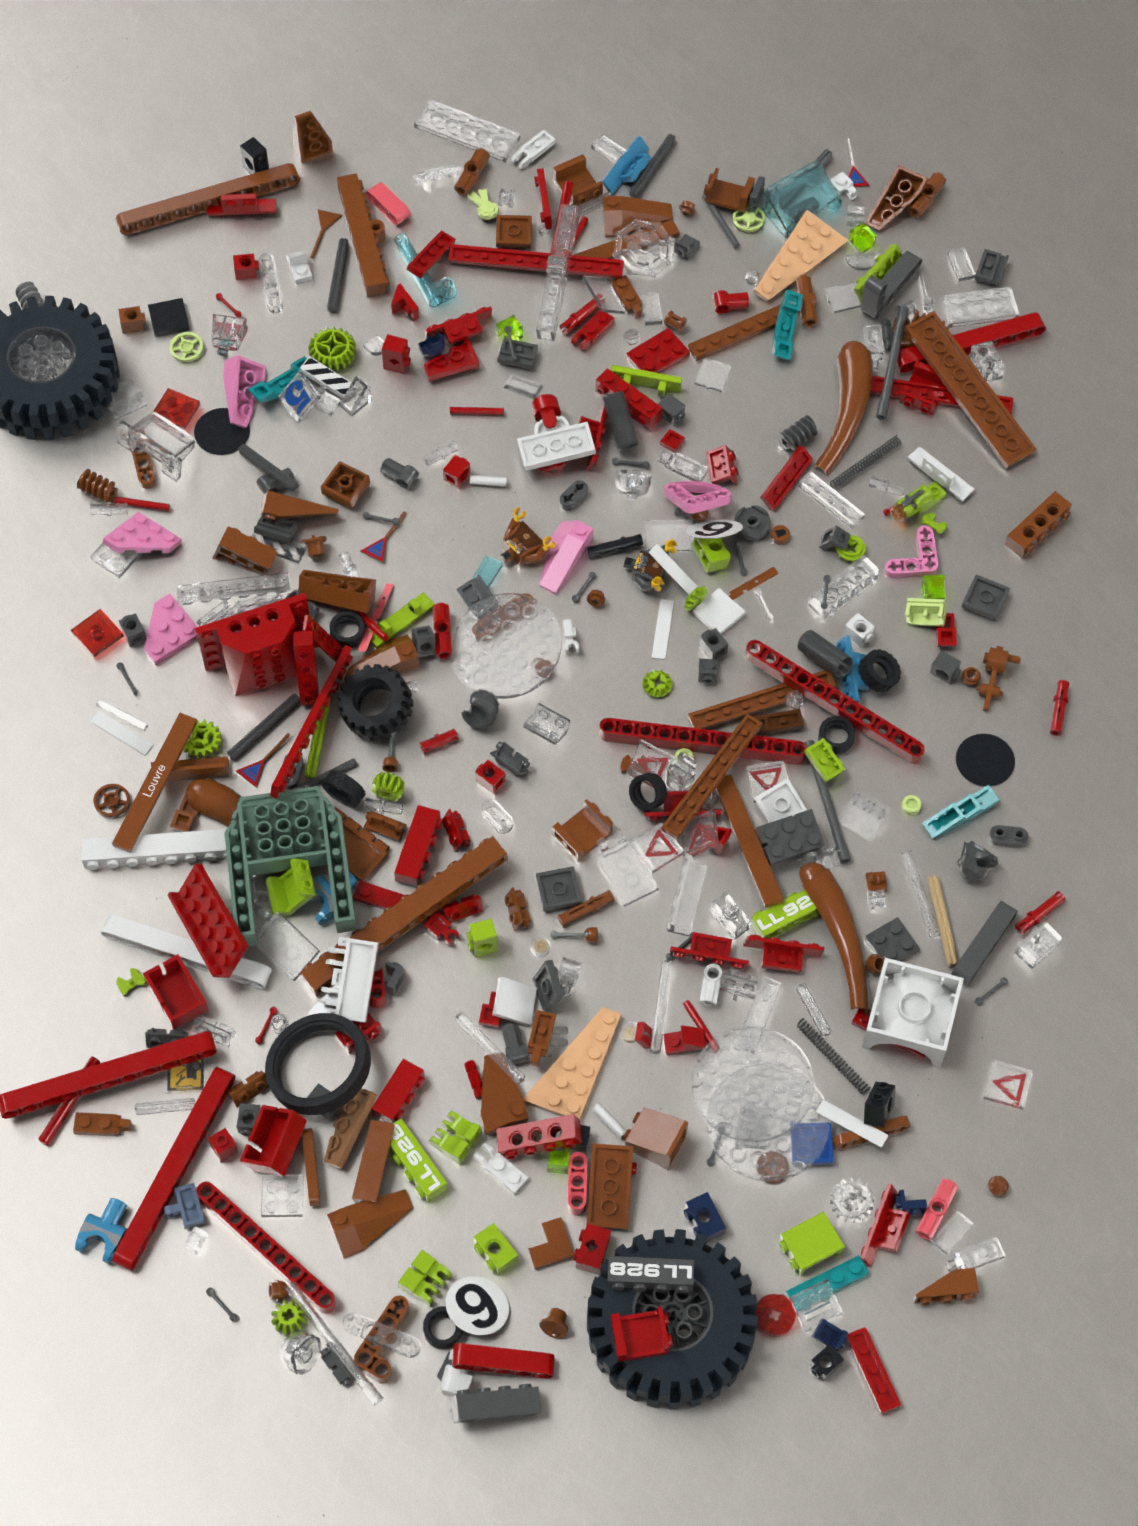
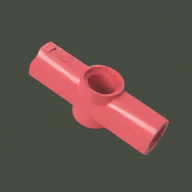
M942 1178L915 1231L919 1237L930 1241L934 1237L958 1189L955 1182ZM937 1206L942 1212H935L932 1207Z

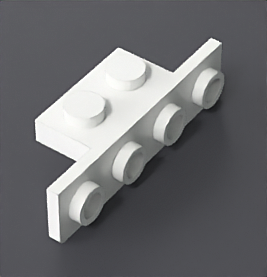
M918 447L908 456L907 459L960 501L963 502L973 493V487L923 448Z

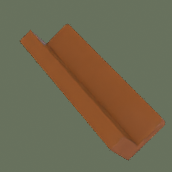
M228 757L178 760L167 782L229 777Z
M376 1120L370 1121L352 1195L355 1204L363 1201L377 1202L395 1128L393 1123Z

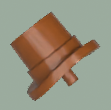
M312 535L310 539L301 540V543L306 545L309 557L324 555L323 545L327 537H315V535Z
M559 1308L550 1309L548 1317L541 1319L539 1323L541 1330L548 1336L556 1339L565 1337L568 1332V1326L565 1324L567 1314Z

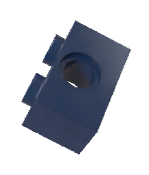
M708 1192L685 1202V1210L683 1212L687 1221H691L694 1226L692 1230L695 1237L697 1233L707 1236V1242H710L725 1235L726 1226ZM706 1216L709 1221L701 1222L698 1217Z

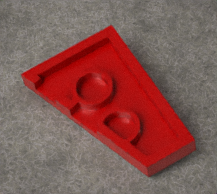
M468 338L463 341L462 345L450 348V352L445 355L440 354L423 364V369L429 382L480 367L478 358Z

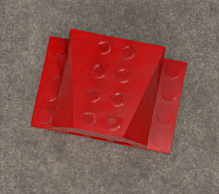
M305 592L196 627V635L205 670H215L224 665L235 696L252 690L263 689L274 683H282L286 679L297 676L293 632L297 631L296 627L298 624H304L305 615H309Z

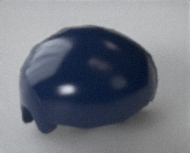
M437 333L433 339L427 336L425 341L418 343L419 352L425 357H437L445 349L444 336L440 333Z

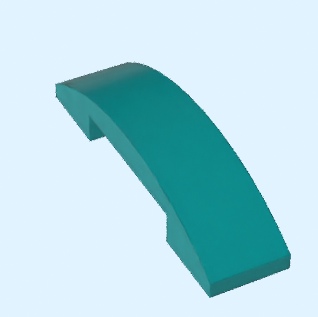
M786 290L783 296L773 337V356L787 361L791 359L793 343L791 342L797 313L800 311L803 298L802 294Z
M305 356L291 364V369L267 383L261 381L249 388L248 391L259 402H267L284 395L291 383L297 380L303 382L308 378L299 372L300 367L307 358Z

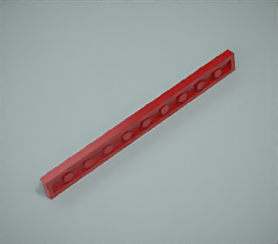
M451 244L448 259L449 263L617 279L622 278L624 260L457 244Z
M344 646L272 783L270 796L278 798L280 792L284 793L288 784V777L292 778L294 774L295 763L299 764L303 755L301 753L302 750H306L309 745V736L315 734L317 721L321 722L325 713L324 708H328L332 700L331 694L336 693L339 686L338 681L343 679L346 672L345 667L349 666L350 662H352L351 660H353L351 655L352 647Z

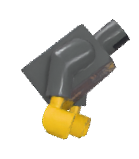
M673 539L660 546L668 556L669 552L675 554L677 551L674 547L677 546V543ZM651 549L639 551L637 559L626 557L623 567L632 570V581L642 591L653 590L659 592L661 590L660 586L665 584L663 578L666 570L649 553Z

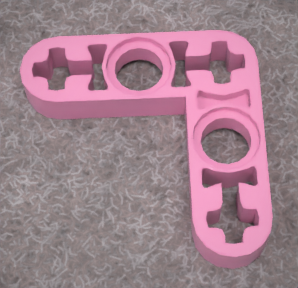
M924 525L917 530L916 541L919 558L888 560L884 568L887 577L904 578L936 574L938 558L934 532L931 527ZM922 533H925L926 535H928V536H927V541H925V542H924V535H923ZM928 547L932 550V552L930 554H926L922 551V549ZM928 560H930V566L932 567V569H929V567L927 566ZM913 564L916 570L910 571L906 566ZM891 566H894V569H896V570H895V571H892V569H891L890 567H891Z

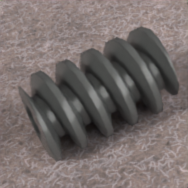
M805 415L799 421L789 426L788 429L783 430L782 433L780 432L777 438L784 449L789 448L791 451H794L796 446H801V442L806 443L807 439L810 440L812 435L816 436L818 431L813 419Z

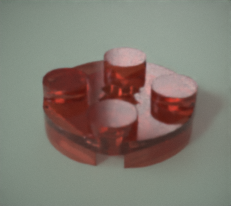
M769 1294L761 1298L757 1302L756 1316H758L757 1328L770 1337H781L789 1333L796 1318V1311L792 1302L782 1294ZM772 1311L780 1313L778 1320L775 1321L774 1318L769 1317Z

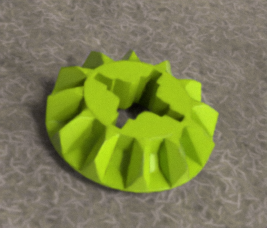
M850 535L846 549L842 550L836 546V552H838L839 557L844 558L845 562L847 560L852 562L857 559L860 560L866 551L864 541L855 535ZM848 546H849L850 548L855 547V548H854V552H852L851 550H850V551H847Z
M705 586L694 589L686 598L684 608L687 611L695 609L707 596L708 589Z
M653 669L652 672L646 673L642 681V687L652 697H663L671 691L672 679L669 673L666 674L662 669L660 671ZM658 678H660L661 684H658V686L655 688V682Z

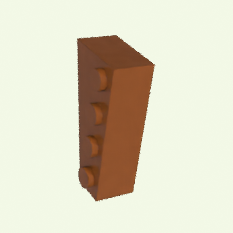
M303 570L299 576L298 590L300 593L305 592L307 600L368 613L375 601L376 580Z

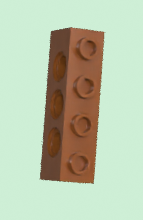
M1054 491L1007 535L1005 546L1020 558L1026 553L1029 555L1038 542L1042 543L1050 531L1054 532L1062 520H1067L1071 514L1072 504Z

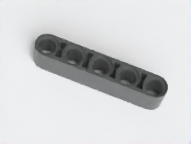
M1000 901L955 966L951 975L964 978L963 983L969 985L1014 920L1018 910Z

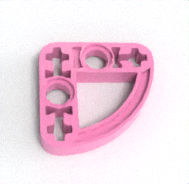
M680 481L668 483L664 486V496L686 513H697L731 503V492L712 483ZM689 492H693V493H703V494L697 495V496H693V495H692L691 493H689Z

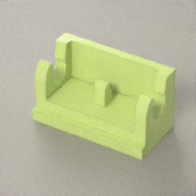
M907 598L905 616H908L907 625L944 627L947 614L944 599Z

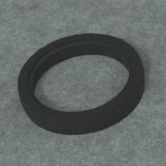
M333 1013L312 1014L290 1024L274 1040L266 1058L265 1076L275 1098L289 1110H294L303 1115L325 1114L342 1107L361 1090L369 1075L371 1052L364 1034L349 1019ZM334 1030L344 1033L353 1040L356 1051L355 1063L347 1079L338 1088L326 1095L315 1098L297 1097L284 1089L281 1081L282 1063L288 1051L300 1039L313 1032Z

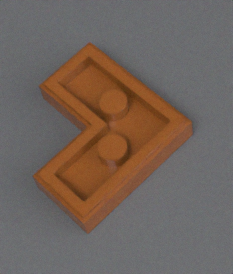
M559 1217L542 1223L547 1243L528 1248L535 1270L571 1259L574 1256L562 1218Z

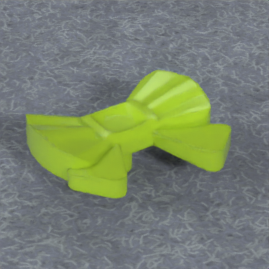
M935 513L925 514L921 520L922 524L935 529L938 534L945 531L947 528L945 521L937 523L934 521Z
M130 968L132 978L127 981L120 977L117 978L116 985L123 996H126L129 990L136 986L146 985L145 979L138 969Z

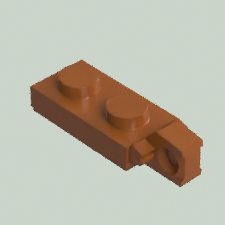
M624 275L622 278L611 280L610 286L624 310L631 311L635 319L642 317L641 300L628 277Z
M536 1010L528 1043V1054H532L531 1066L538 1067L541 1056L546 1057V1053H548L556 1020V1014Z
M76 1112L73 1133L79 1135L115 1136L120 1131H131L132 1123L130 1119H121L122 1116L116 1114Z

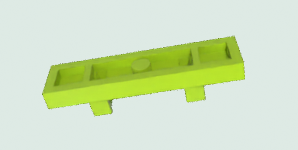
M892 244L883 255H878L875 259V265L864 277H860L856 281L857 285L854 291L860 303L862 302L863 289L867 279L873 275L882 280L902 256L898 244Z
M612 365L611 367L613 373L630 385L658 389V396L664 397L666 391L681 392L682 377Z
M423 592L386 620L381 621L378 626L389 636L387 641L394 639L431 612L435 603ZM373 633L370 643L377 649L387 641H382Z

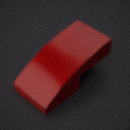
M947 613L944 627L935 626L937 647L957 646L954 613Z

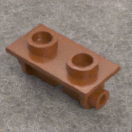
M371 811L367 812L365 817L367 821L363 827L399 841L407 824Z
M512 887L505 896V905L508 907L509 921L513 926V930L516 931L520 926L523 928L530 927L531 919L528 910H521V908L527 907L524 893L521 890L515 891L514 887Z
M262 1070L260 1072L256 1071L245 1079L247 1082L245 1085L241 1081L229 1088L230 1091L227 1093L233 1099L236 1107L269 1088L265 1072L263 1073Z

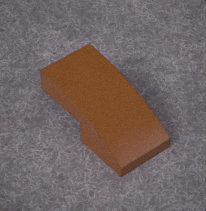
M185 795L179 810L176 809L170 828L189 832L199 812L195 811L187 803Z

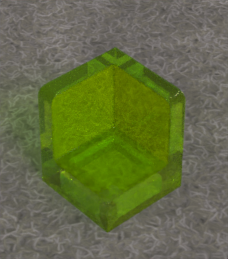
M863 222L850 230L848 240L860 254H863L875 247L876 235Z
M514 315L496 324L497 336L503 335L504 338H507L508 336L504 329L506 326H510L512 328L510 333L516 340L523 338V327Z
M944 574L925 575L922 577L921 590L923 599H945Z
M566 1148V1152L555 1150L549 1153L547 1172L568 1174L570 1148Z

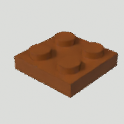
M497 215L496 247L531 248L532 216Z

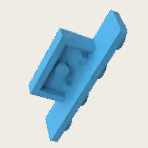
M641 136L636 137L602 180L603 185L610 194H614L622 183L634 182L638 178V174L647 167L651 157L646 153L649 148Z
M846 635L836 643V647L853 659L850 671L841 677L843 694L859 702L858 689L870 690L861 680L858 672L860 660L866 655L852 652L850 636Z

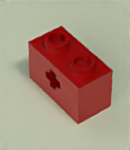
M387 334L381 348L383 369L404 374L405 369L409 368L411 363L408 339Z
M587 1223L586 1229H582L580 1232L579 1241L582 1242L580 1249L576 1248L573 1256V1261H576V1269L600 1275L601 1265L603 1264L611 1238V1230ZM590 1246H594L593 1252L588 1251Z

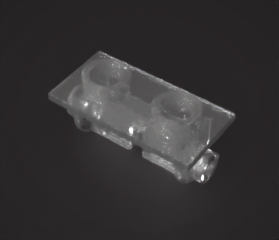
M200 1015L198 1018L195 1017L193 1032L198 1034L209 1031L212 1033L216 1043L229 1048L230 1039L234 1038L236 1034L233 1027L220 1023L217 1027V1021L206 1015Z

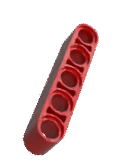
M457 1343L453 1345L452 1367L461 1370L549 1379L554 1377L555 1355L544 1352Z

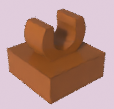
M885 871L865 873L867 894L887 892Z

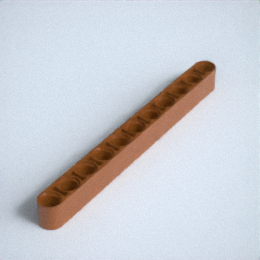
M287 163L119 213L115 220L121 234L131 235L205 213L208 208V201H212L213 206H218V201L222 205L221 195L256 194V197L293 187L300 182V177L295 166Z

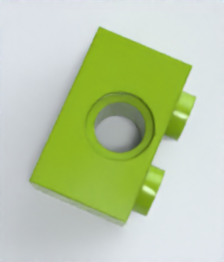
M694 537L691 545L706 573L727 567L731 557L730 552L723 544L722 538L706 539Z
M492 918L469 924V932H466L469 951H473L475 957L498 952L497 933Z
M494 1223L473 1237L474 1250L479 1256L483 1255L487 1260L485 1264L491 1272L495 1271L497 1275H500L518 1262V1254ZM491 1247H498L500 1251L492 1254L489 1252V1249Z

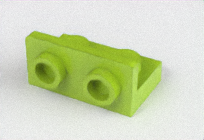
M824 738L804 750V753L825 783L835 776L837 777L845 770L842 761L836 757L831 745Z

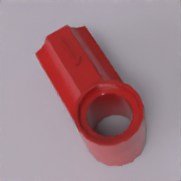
M720 290L713 294L715 312L718 314H725L730 309L749 308L747 292L728 294L727 291Z

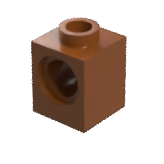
M140 306L118 309L123 334L144 331L143 323H146L145 313H141Z

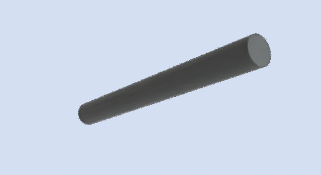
M705 194L702 196V199L704 200V202H705V197H706ZM705 202L735 249L738 248L740 243L715 204Z
M353 758L331 770L344 772L356 766L357 762ZM331 770L290 790L314 787L322 783Z

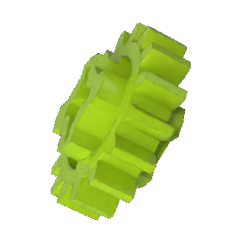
M203 719L202 723H199L198 720L192 736L183 750L184 753L188 752L189 757L195 755L196 759H199L200 756L206 758L207 754L213 756L212 751L218 752V745H222V736L218 726H214L212 721L207 724L206 719Z

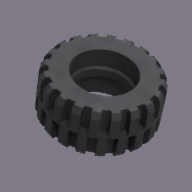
M374 664V667L365 665L362 670H359V668L354 670L355 674L352 676L348 675L345 678L347 682L341 684L340 690L342 693H338L337 696L339 701L337 704L338 710L344 722L357 736H363L367 740H372V737H374L376 741L382 740L384 736L388 739L392 737V733L395 731L398 734L401 731L400 727L402 725L406 726L409 722L407 717H411L413 712L410 708L413 707L412 693L403 677L396 670H392L391 667L385 665L382 668L380 664ZM377 689L391 692V701L383 712L373 716L360 713L361 701L369 692Z

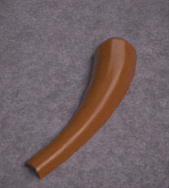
M858 341L845 343L841 347L836 359L840 387L838 417L826 449L813 466V468L818 467L822 469L826 476L836 466L851 443L862 421L870 397L873 377L871 352L864 344Z
M211 778L196 779L187 786L185 791L186 801L195 811L227 826L230 825L231 817L238 807L237 804L240 797H242L230 787Z
M809 862L801 867L799 871V876L803 883L802 886L824 919L837 945L849 986L851 1010L857 1008L864 1009V1013L867 1016L868 996L865 967L852 913L843 891L830 869H826L819 863Z

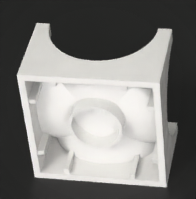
M885 958L862 1048L870 1049L877 1044H896L909 1047L926 1055L932 1061L933 1067L941 1068L964 978Z

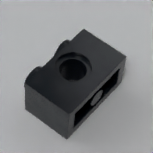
M252 137L240 145L243 168L249 174L269 169L267 149L258 140Z
M875 1082L865 1102L864 1124L884 1128L895 1106L896 1085L886 1082Z

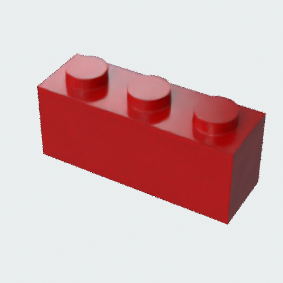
M402 1059L372 1106V1115L388 1123H395L403 1118L405 1113L403 1110L407 1105H411L415 1098V1091L417 1088L420 1089L426 1080L424 1078V1069Z

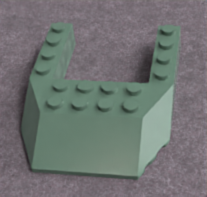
M318 786L286 790L284 793L280 792L278 798L270 796V793L240 797L237 804L238 807L231 817L232 821L224 834L233 919L249 946L258 945L251 876L288 871L291 868L290 860L293 858L308 860L309 867L328 865L337 933L356 931L342 816L333 808L331 802L323 795L321 789Z

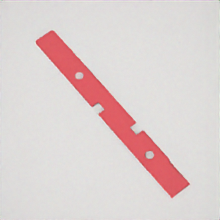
M386 583L377 602L379 607L374 609L371 620L378 624L376 619H380L394 584ZM368 626L358 648L360 652L367 651L374 633Z

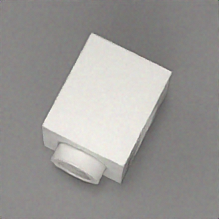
M859 613L845 624L844 634L850 636V639L859 647L864 643L868 644L874 637V626Z

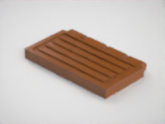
M335 807L334 809L342 816L349 871L358 881L365 882L388 857L387 851L390 846L380 839L374 843L376 840L375 835L365 828L359 832L362 826L350 817L346 819L347 815Z

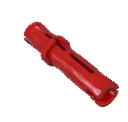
M596 295L580 310L572 313L569 319L559 325L560 330L565 328L562 332L567 334L575 326L581 325L586 317L604 304V300L599 301L602 297Z
M1066 680L1058 681L1056 695L1053 697L1055 703L1050 734L1055 736L1062 734L1065 707L1069 701L1067 695L1070 683ZM1058 712H1060V714H1059V720H1058V722H1057V715H1058Z
M1057 891L1034 911H1029L1024 919L1015 924L1017 932L1022 930L1020 934L1023 935L1031 927L1040 924L1041 919L1066 901L1064 894Z

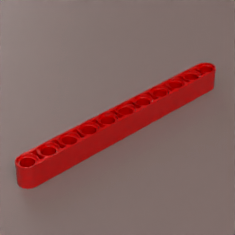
M758 640L748 642L745 658L749 662L833 715L848 719L855 729L906 761L918 763L921 760L925 747L920 741ZM756 649L758 653H752L750 650ZM766 659H772L774 663H768ZM782 669H788L790 673H784ZM798 679H803L806 683H800ZM814 689H819L822 693L818 694L814 692ZM830 699H835L838 703H831ZM846 709H851L854 713L849 714L846 712ZM867 719L870 721V724H865L862 720ZM883 729L887 734H881L878 730ZM899 739L903 744H897L894 740ZM910 750H917L919 754L915 755Z
M604 718L599 724V736L603 741L672 750L687 748L692 752L716 755L723 746L719 745L718 742L725 743L732 734L731 732L616 718ZM605 728H610V729H612V730H611V731H605L604 729H605ZM642 733H649L650 735L644 736ZM667 735L668 738H662L661 736ZM755 736L739 758L799 765L805 761L806 754L804 750L807 749L805 743L797 740ZM699 740H705V741H707V742L702 743V742H699ZM775 749H781L782 752H777ZM799 751L802 754H795L794 752Z
M209 1031L201 1032L0 1094L1 1117L4 1119L13 1118L208 1058L217 1053L213 1035Z
M215 1067L118 1245L113 1255L112 1263L130 1271L137 1265L165 1213L164 1207L169 1205L175 1194L174 1188H177L181 1183L226 1099L227 1092L230 1091L229 1088L233 1086L235 1074L219 1067Z

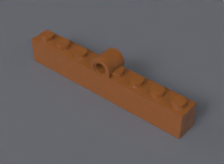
M357 173L337 177L338 191L366 295L371 297L388 293L387 286L390 285L389 277L384 274L386 267L384 261L381 262L380 260L382 258L381 248H377L376 245L384 242L386 238L385 225L381 220L369 219L371 217L370 208L365 205L367 197L366 193H362V190H364L363 182L358 179Z

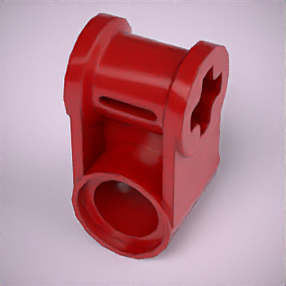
M379 968V971H374L369 1001L370 1006L373 1008H381L386 1003L383 968ZM375 994H380V995H381L379 998H373V997H372V996H374Z

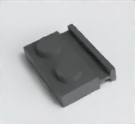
M984 249L974 280L987 284H997L996 286L999 287L1009 255L1003 256L1001 253Z
M504 338L497 362L532 370L538 352V345L512 339L514 352L517 355V359L512 361L508 338Z
M262 515L257 525L254 526V533L288 543L289 539L292 538L298 529V522L289 519H275V521L265 519V516Z
M479 574L473 580H469L456 589L477 620L491 612L496 606H500Z

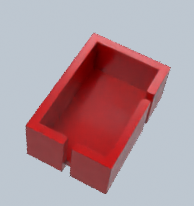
M179 954L162 962L166 972L165 975L162 974L159 965L143 973L146 984L173 1030L209 1011L206 1000Z
M262 1105L248 1141L262 1151L260 1153L251 1145L246 1144L240 1162L253 1171L284 1177L307 1120L294 1110Z

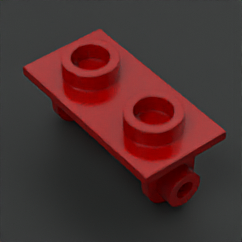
M448 809L442 818L443 827L446 828L449 842L453 846L454 852H456L460 846H463V848L469 847L471 840L467 830H460L465 827L461 814L457 811L451 812V809Z
M471 894L468 897L462 898L461 903H458L456 900L441 908L443 915L450 922L484 911L481 897L478 894Z

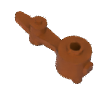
M996 646V648L990 647L989 653L985 652L983 663L986 664L985 670L991 671L989 684L982 683L981 686H977V691H980L979 695L986 696L983 706L985 711L989 709L991 697L998 699V696L1003 695V691H1000L1001 687L994 686L996 674H1004L1007 662L1016 664L1021 662L1019 656L1010 655L1009 651L1003 650L1004 647Z

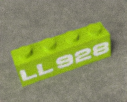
M803 889V891L797 894L794 892L787 896L784 903L754 913L750 925L756 935L769 939L783 934L820 913L805 889Z
M401 1118L393 1123L395 1128L390 1144V1151L393 1153L391 1157L397 1166L401 1165L405 1170L403 1174L407 1181L414 1183L416 1186L414 1190L419 1198L422 1199L424 1197L428 1203L448 1189L447 1182Z

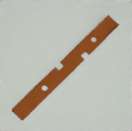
M774 567L768 569L730 591L731 595L729 597L734 600L744 594L743 590L749 591L777 575L778 571Z

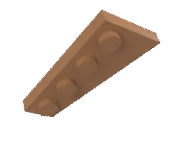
M361 1088L353 1099L340 1107L339 1118L335 1119L333 1126L335 1127V1133L330 1137L323 1162L343 1169L377 1094Z

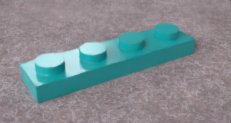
M858 1255L787 1290L785 1294L796 1312L868 1276L869 1272Z

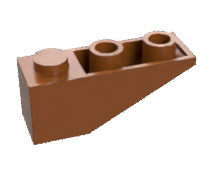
M975 1268L954 1269L917 1293L913 1300L914 1303L930 1305L936 1301H940L942 1304L960 1299L962 1302L973 1301L979 1293Z

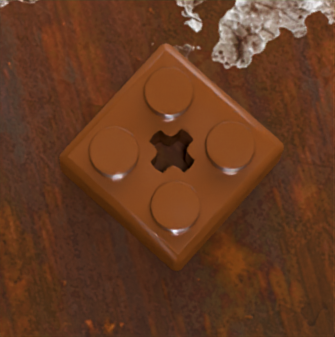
M339 461L321 485V493L349 508H353L369 486L370 476Z

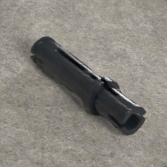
M641 534L588 546L589 558L616 551H627L629 548L642 546L643 539Z

